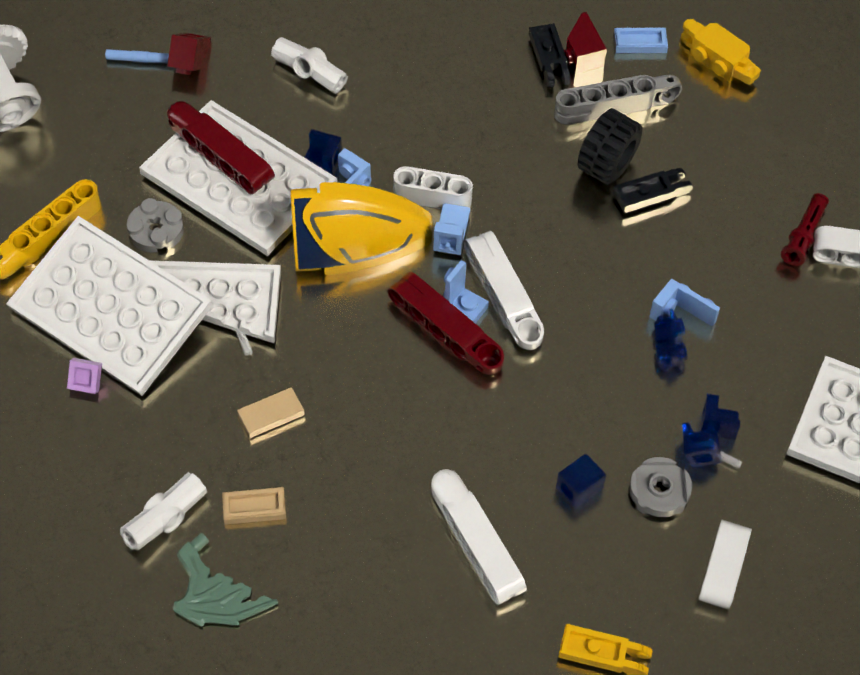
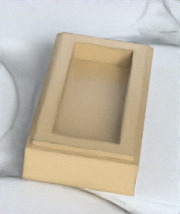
M292 387L237 410L238 416L250 438L305 415L304 409Z
M284 487L222 492L224 525L286 519Z

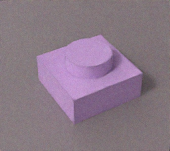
M78 358L71 359L67 389L92 394L98 393L102 363Z

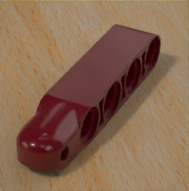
M184 101L175 102L168 108L167 117L171 129L246 192L253 195L263 185L274 179L273 169L263 158L208 114L200 113L192 105Z
M408 272L398 282H395L388 288L387 293L391 301L457 358L467 361L485 375H493L501 370L504 363V353L501 346L418 275Z

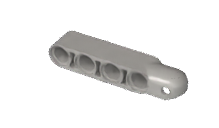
M639 75L564 89L556 96L554 117L559 123L569 125L596 120L611 108L622 114L644 111L654 106L673 102L681 93L682 84L675 75L657 77ZM668 93L671 96L669 98H666L664 94Z

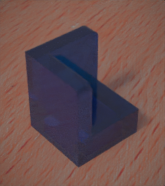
M311 129L309 133L310 146L304 158L328 173L333 174L338 164V154L342 151V139L339 136Z
M707 394L702 412L700 434L736 440L741 422L738 420L739 413L718 408L719 396Z
M689 422L682 423L684 452L691 467L722 463L718 430L710 429L693 432Z
M584 454L558 473L556 488L576 509L603 489L606 473L587 454Z

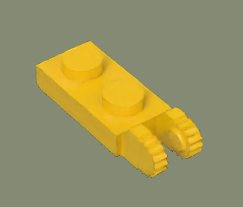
M566 624L558 658L619 673L623 671L627 675H648L649 668L647 666L625 660V656L627 653L631 657L650 659L653 651L651 647L631 642L628 638Z

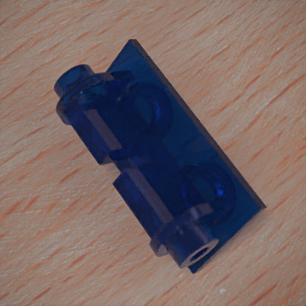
M671 308L670 317L658 316L657 321L654 322L656 342H666V344L656 345L657 365L663 371L671 370L672 366L678 365L681 372H684V360H687L688 356L681 336L685 335V326L682 318L678 319Z

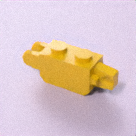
M694 19L685 20L680 40L690 48L689 55L694 57L696 61L701 62L729 83L734 78H737L751 85L759 78L761 69L749 59L750 45L718 23H709L705 27Z

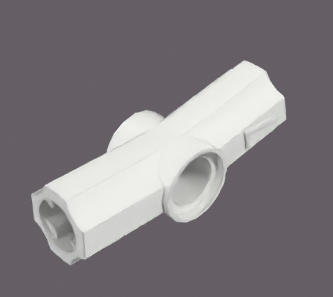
M283 37L277 39L272 47L271 56L274 57V60L293 68L300 78L306 79L311 77L334 94L340 92L347 82L348 76L346 73L327 61L325 53L320 48L313 47L307 49Z
M188 472L164 494L160 492L151 497L144 506L143 511L120 528V535L125 544L132 550H140L160 533H171L183 521L185 513L207 493V489L201 480L193 473L190 474Z

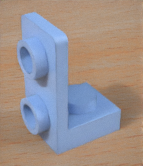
M344 148L338 154V172L348 179L345 183L369 186L371 183L370 163Z
M443 204L440 220L435 224L433 251L461 255L470 215L469 207Z
M461 260L455 268H449L445 274L443 297L476 324L488 309L489 301L465 288L466 262Z
M671 278L653 300L649 317L659 323L665 314L670 316L676 306H679L710 326H713L717 321L720 308L712 300L700 296L687 285L678 283Z

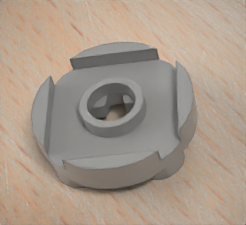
M153 198L145 199L140 206L130 213L127 219L126 226L131 242L135 247L145 252L154 253L158 252L157 249L164 247L167 250L173 248L181 240L184 233L180 210L170 203L156 201ZM159 223L161 228L156 227L150 230V225Z
M665 457L649 458L642 462V465L633 472L630 481V495L636 504L637 510L642 514H650L656 517H668L683 512L692 492V481L689 473L685 469L683 471L680 467L676 466L677 462ZM657 482H662L663 486L668 487L669 490L658 492L654 487Z

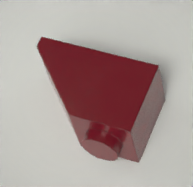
M587 12L581 13L567 38V45L564 50L568 60L567 65H571L575 74L604 67L607 49Z
M191 33L172 34L167 66L176 68V73L191 75V71L200 70L211 43V37Z

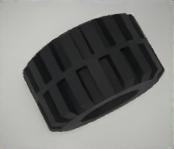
M615 109L607 110L597 119L585 137L578 155V168L606 185L614 182L625 171L637 151L642 137V124Z

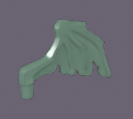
M200 533L191 542H186L178 551L177 557L190 577L185 596L174 602L173 610L200 627H203L205 623L238 626L239 621L278 604L277 599H271L265 595L259 597L256 601L242 603V601L251 596L252 588L243 583L231 585L233 578L224 576L222 573L209 577L210 568L201 561L198 553L209 543V540L203 533Z

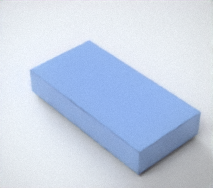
M666 27L614 28L615 53H667Z

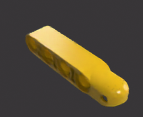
M87 179L76 182L9 235L8 239L0 245V256H3L0 260V280L10 277L23 266H30L49 252L77 216L88 221L100 210L101 202L95 182Z

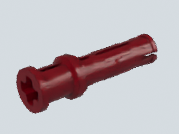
M816 193L812 196L798 228L791 231L789 243L781 251V258L786 263L792 266L804 264L806 260L805 253L814 243L813 233L819 224L825 208L829 204V199L825 195Z

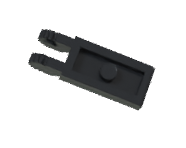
M555 23L529 27L528 34L541 72H544V80L547 87H554L555 77L552 70L558 69L562 83L569 85L571 79L567 66L568 60Z
M676 168L666 172L663 170L615 185L613 194L623 212L627 213L674 198V196L678 198L686 195L693 189V185L690 181L679 182L685 178L686 173L682 168Z

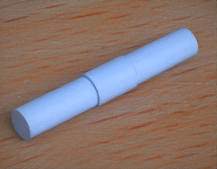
M106 49L105 57L106 60L168 64L169 53Z

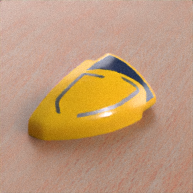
M338 182L320 183V193H317V188L291 189L296 271H314L324 268L325 275L358 271L412 254L429 245L432 241L433 222L431 213L418 204L397 194L374 187Z

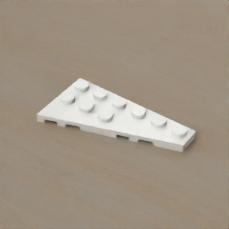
M151 261L213 302L214 305L202 320L275 343L281 265Z

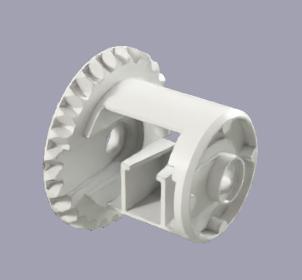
M0 25V132L22 125L35 115L41 105V97L35 86L30 83H16L9 71L16 67V63L22 61V56L26 54L28 47L23 31L12 25Z

